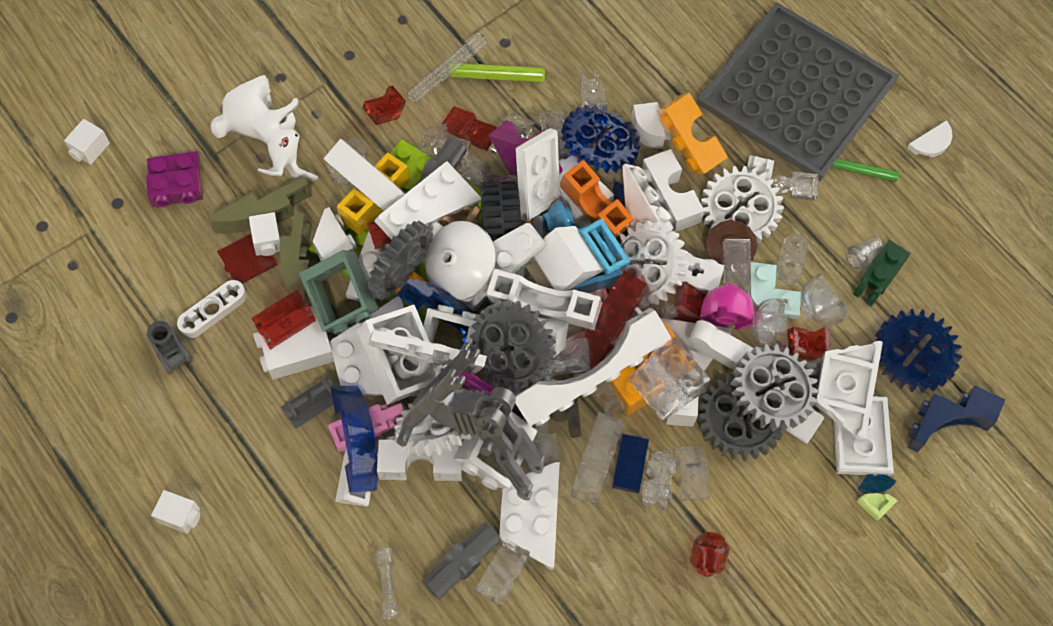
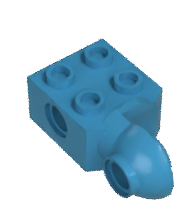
M560 199L554 201L548 212L542 214L547 235L555 228L574 226L573 216L569 207H564ZM584 226V227H581V228H577L578 231H580V230H582L583 228H585V226ZM596 228L597 232L599 233V235L601 236V238L613 254L614 258L618 262L615 251L611 247L610 243L608 242L600 228ZM589 232L588 234L592 238L593 242L595 243V245L597 246V248L599 249V251L601 252L609 266H612L608 261L607 257L605 256V254L603 253V251L601 250V248L599 247V245L597 244V242L595 241V239L593 238V236L591 235V233ZM622 270L614 271L608 277L602 271L568 291L577 290L590 293L619 286L623 276Z

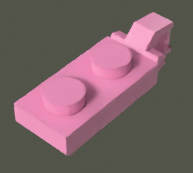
M401 403L390 408L386 404L382 406L377 404L329 424L328 427L338 451L341 452L389 432L394 428V423L397 422L396 419L403 417L401 411L404 408Z

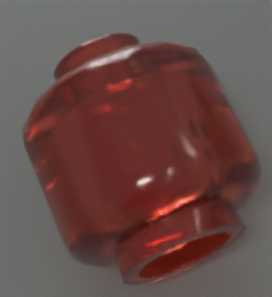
M705 532L694 539L690 563L702 576L711 577L713 574H719L725 570L730 547L722 535L715 532Z

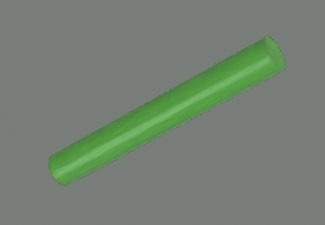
M837 159L832 168L897 182L899 172L842 159Z

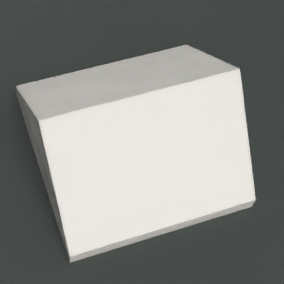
M576 226L559 227L552 230L543 239L546 245L533 256L554 290L568 291L604 270Z

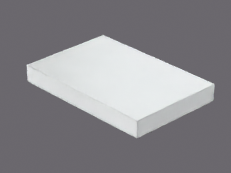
M551 128L516 148L521 219L527 222L550 208L557 199L561 200L557 130Z
M873 396L867 435L864 441L856 439L833 420L836 474L892 476L894 474L887 397Z

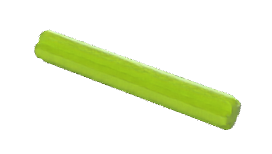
M450 63L449 75L450 77L543 82L545 79V69L541 67Z

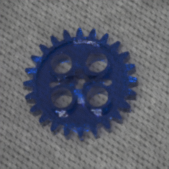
M585 105L583 110L577 107L575 112L571 111L569 116L566 117L561 129L563 134L561 140L566 142L564 148L572 149L569 154L570 156L577 155L578 163L584 160L589 167L593 165L596 172L603 168L607 174L610 168L617 173L619 168L623 170L622 166L624 164H633L641 147V144L638 143L640 137L635 136L636 129H630L631 122L623 121V115L617 117L615 116V110L609 113L605 106L602 110H599L597 105H594L592 110L588 105Z
M910 309L906 316L901 310L897 317L892 314L888 322L884 321L880 326L881 329L875 335L878 338L875 341L883 342L881 358L879 360V366H885L882 375L890 373L892 375L890 383L899 380L900 389L908 384L910 392H913L917 386L921 393H924L928 387L931 391H935L938 385L943 387L948 382L947 380H951L955 375L954 372L960 367L957 362L960 361L962 355L957 352L962 347L961 345L954 344L958 335L949 334L953 327L948 326L944 328L942 326L944 323L943 318L936 322L934 320L935 313L925 317L924 310H921L916 315L914 310ZM909 330L915 331L919 337L912 335ZM926 335H931V339L907 367L903 366V363ZM931 346L936 347L940 353L934 352ZM894 348L900 349L904 355L896 353ZM915 364L922 366L925 372L918 370Z

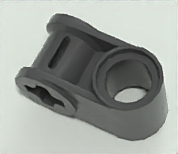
M156 321L148 327V339L156 350V355L168 375L172 374L173 369L185 362H193L168 323ZM168 333L163 340H156L159 334Z

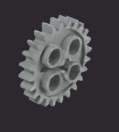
M765 344L761 349L756 346L751 352H746L736 363L737 368L732 372V375L736 378L730 384L738 388L732 392V395L740 396L736 406L744 405L746 407L742 414L751 413L752 423L759 419L761 420V428L770 423L772 431H775L779 426L782 431H785L790 426L794 429L800 423L802 424L814 412L812 407L818 403L814 396L819 393V390L812 386L818 380L809 377L813 369L805 370L806 360L797 361L799 353L796 352L793 356H790L788 347L780 352L778 344L771 350L768 344ZM776 367L779 368L783 374L779 373ZM754 377L758 378L761 384L756 382ZM787 379H794V381L785 383L781 388L776 387ZM769 386L773 388L772 390H769L761 396L755 395L757 393L764 392ZM789 391L793 392L796 398L791 396ZM767 400L773 404L774 408L768 405Z

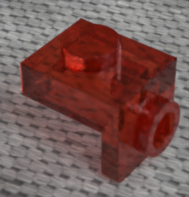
M392 85L388 86L384 96L365 101L362 109L375 125L399 119L406 101Z
M793 326L787 330L789 355H794L797 352L799 353L798 357L814 361L822 357L826 351L831 350L829 328L823 327L814 332Z

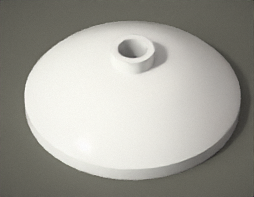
M467 221L450 223L437 232L429 244L425 268L430 285L439 295L446 299L463 301L471 299L483 291L493 275L496 261L495 248L490 236L479 225Z

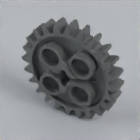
M420 220L417 222L413 221L411 225L408 223L404 230L401 228L396 237H392V242L390 245L386 244V250L379 254L380 258L374 263L373 266L375 267L370 272L371 277L368 280L370 284L367 288L370 289L369 291L382 300L384 298L388 299L390 295H394L397 289L406 283L409 276L415 272V269L421 266L422 260L426 257L429 244L433 240L431 238L433 233L430 227Z
M509 299L503 303L497 301L485 308L476 317L478 321L471 326L476 332L470 335V338L476 342L470 348L480 350V355L487 356L483 368L486 367L488 369L486 377H490L493 374L496 376V384L504 380L506 388L514 384L516 389H519L522 385L528 388L532 383L536 384L549 373L548 368L554 364V361L550 358L556 354V351L550 347L556 343V340L548 338V335L553 330L544 328L547 319L541 321L537 319L540 311L532 314L530 313V304L521 308L519 300L511 304ZM520 327L523 328L526 335L521 331Z
M727 375L725 384L718 379L715 383L716 388L709 386L707 389L708 395L703 394L701 401L704 404H699L698 411L702 414L698 415L697 421L704 424L700 426L699 431L708 432L704 441H714L712 450L720 446L722 448L721 456H724L729 451L731 452L732 460H735L737 454H741L743 461L747 460L749 454L756 460L759 456V451L767 455L769 452L768 446L773 449L776 447V440H780L783 436V433L780 431L782 429L779 426L775 431H772L770 423L765 426V430L755 428L751 422L752 414H742L746 407L744 405L736 406L732 392L738 387L730 384L732 378ZM769 386L764 392H760L755 395L761 396L768 392L771 389V387ZM767 400L768 405L774 408L773 404ZM718 405H727L730 408V412H722ZM735 429L740 436L732 437L727 430ZM746 431L751 437V439L747 438Z

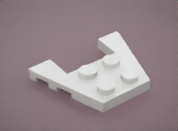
M401 296L394 298L372 313L370 319L404 308ZM364 322L356 323L329 341L342 393L350 395H383L357 332V329ZM422 391L412 395L411 397H418L422 393Z

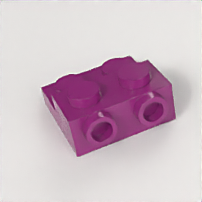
M197 151L147 158V197L152 207H167L170 204L177 203L190 204L197 200H203L200 160Z

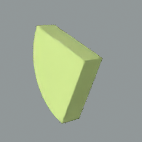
M869 493L859 498L857 503L878 521L898 500L888 494Z

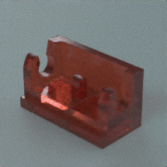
M298 289L251 318L256 331L270 350L316 321L310 306L306 305Z

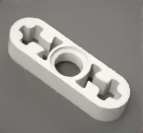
M236 280L227 281L184 312L177 321L181 334L186 338H196L242 305L247 296L242 283ZM233 290L235 292H238V296L234 297L230 295L229 291ZM220 297H222L223 300L226 301L227 305H223ZM210 304L219 305L218 312L213 315L206 314L205 309ZM201 313L205 321L202 322L201 318H199L197 314ZM188 321L194 323L195 327L193 329L187 327L186 323Z

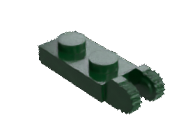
M888 240L860 280L861 283L853 295L858 298L864 292L866 285L875 290L867 302L872 307L880 294L883 295L911 253Z

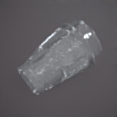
M873 236L851 246L846 253L848 264L854 269L866 268L883 248L881 239Z

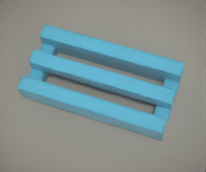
M603 219L579 231L603 267V272L607 277L612 275L614 271L621 270L623 266L630 265V259ZM596 228H600L621 261H616ZM589 232L591 233V235L593 236V238L595 239V241L597 242V244L599 245V247L601 248V250L603 251V253L605 254V256L607 257L608 261L612 266H609V264L607 263V261L605 260V258L593 242L592 238L588 234Z

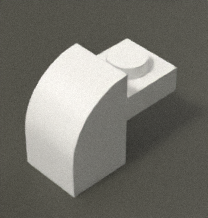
M658 102L633 105L631 120L637 139L650 148L663 149L664 140H672L673 137L669 130H666L659 121L660 115L657 112L659 110Z

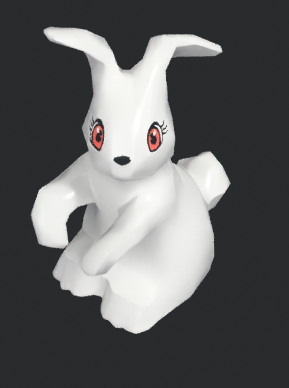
M265 75L241 84L226 94L222 101L223 114L211 121L210 127L213 135L221 138L225 137L227 132L233 131L266 143L273 167L267 170L257 169V171L265 175L282 176L285 168L293 179H299L304 176L307 182H313L318 179V176L298 168L296 164L299 135L294 130L296 120L293 111L299 104L297 98H293L292 102L286 107L269 110L271 107V95L268 78ZM284 117L287 118L285 122L279 123Z

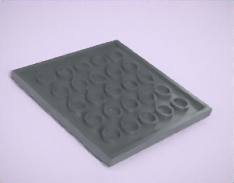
M776 2L698 97L696 104L821 182L895 84L899 75Z

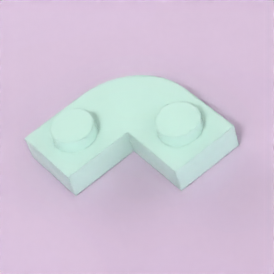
M751 262L747 293L753 303L763 310L762 314L798 320L800 316L801 292L775 289L777 265Z

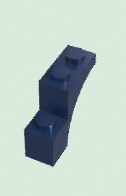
M976 385L968 393L964 391L957 404L937 394H934L929 401L924 399L917 412L921 416L918 423H913L907 436L911 438L908 448L919 452L933 433L950 426L968 425L988 431L997 422L1005 399Z

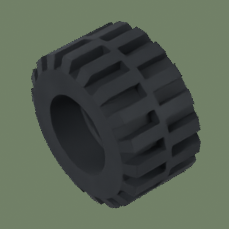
M515 181L483 182L481 186L482 226L492 242L521 226L519 190Z

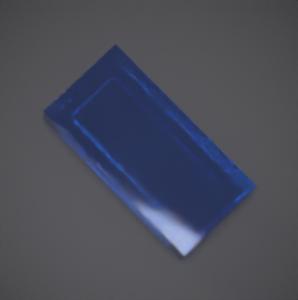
M622 434L612 488L639 494L649 439Z

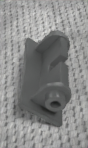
M326 378L281 408L296 429L340 401L341 397L335 390L336 388L332 381Z

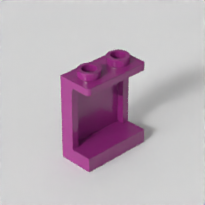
M506 120L489 135V138L509 174L518 177L516 148L530 139L520 137L513 123ZM541 131L536 132L530 139L536 137L537 135L541 134L542 132H541ZM559 163V174H561L563 169Z

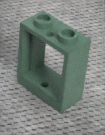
M342 250L299 273L322 332H334L335 335L341 334L349 329L350 324L369 320L371 314L379 310L373 294L367 288L369 284L355 252ZM347 269L362 307L336 319L322 281Z

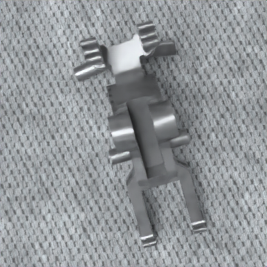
M466 342L459 354L449 364L444 365L440 369L441 372L413 402L414 408L405 416L396 443L403 447L407 446L413 428L429 414L439 424L456 429L458 435L463 433L464 435L470 434V436H475L476 434L483 441L480 453L484 456H489L493 451L496 454L498 465L517 490V495L521 499L529 501L533 494L531 491L533 484L514 456L518 449L529 464L530 470L537 474H541L543 471L545 457L540 454L524 428L518 427L511 419L510 413L515 405L516 397L509 389L496 387L490 395L486 394L485 390H481V392L479 390L474 392L473 390H468V392L463 390L461 394L454 392V390H459L466 380L465 376L459 378V375L471 363L476 361L480 353L478 349H475L474 352L469 351L471 344Z

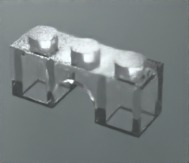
M598 412L572 487L571 497L597 506L622 433L624 420Z

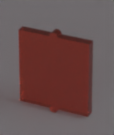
M252 233L217 251L225 265V272H229L233 280L239 281L242 284L277 266L272 255L256 256Z

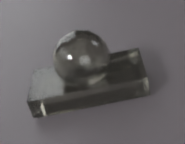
M575 398L573 400L574 404L566 410L559 411L558 409L549 415L550 419L554 422L561 423L568 419L571 438L581 437L582 435L578 398Z

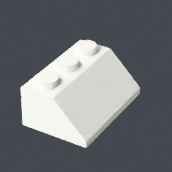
M415 305L366 320L357 329L387 405L423 391L436 377L434 369L439 366L437 364L368 345L372 331L379 330V328L392 330L395 332V335L403 337L414 336L430 343Z

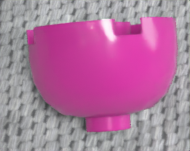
M724 283L722 286L709 291L703 298L700 318L702 317L703 321H707L714 326L726 327L727 325H735V330L746 329L753 325L754 304L751 297L744 290L738 288V285Z

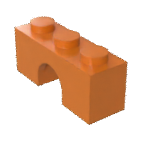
M582 160L563 175L560 187L591 224L603 219L614 237L617 238L627 230L634 218L618 199L611 202L603 195L598 184L600 178Z

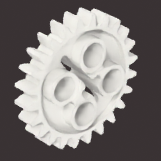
M733 166L731 173L723 169L722 177L715 174L714 182L708 181L706 186L708 189L703 190L702 196L704 198L701 199L700 203L705 207L703 216H707L704 225L712 224V229L718 223L727 221L724 217L735 212L737 205L741 207L728 220L735 221L741 219L745 221L755 234L756 241L759 244L761 243L762 235L768 239L771 234L770 230L775 231L778 227L776 223H780L782 219L780 213L783 212L784 206L778 204L782 202L783 197L776 196L780 188H771L774 180L765 181V172L757 176L756 168L751 173L747 172L746 166L743 167L741 172H738L736 166ZM743 186L747 188L749 192H740L737 189V187ZM754 193H759V195L750 199ZM725 201L730 207H721L718 202ZM754 205H762L765 211H758Z
M646 221L645 225L638 222L636 223V230L631 227L627 228L628 236L620 234L622 240L620 246L631 262L645 264L644 266L637 264L623 266L621 268L623 273L619 286L615 287H618L616 293L623 295L624 300L635 305L641 304L649 307L650 303L659 305V299L667 301V292L675 295L676 292L673 287L675 284L682 286L678 278L687 274L681 268L688 265V262L682 260V257L687 255L688 252L680 249L685 243L678 239L679 234L672 231L671 227L659 222L652 223ZM662 246V250L658 254V249ZM651 261H654V262H656V263H664V262H667L666 265H657V264H649V263H651ZM660 272V277L656 281L657 274ZM637 273V277L635 281H633L634 275Z
M408 404L409 410L401 411L403 417L396 419L398 424L394 428L397 438L405 416L414 408L413 404ZM429 414L413 428L407 446L401 447L403 450L407 449L409 454L415 451L417 456H420L425 451L427 457H429L433 451H437L438 455H441L445 448L452 451V445L462 446L461 440L471 439L472 437L470 434L464 435L462 433V435H458L456 429L439 424Z

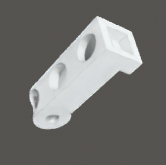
M703 320L696 321L689 337L691 345L733 371L737 368L736 363L745 353L751 352L754 349Z

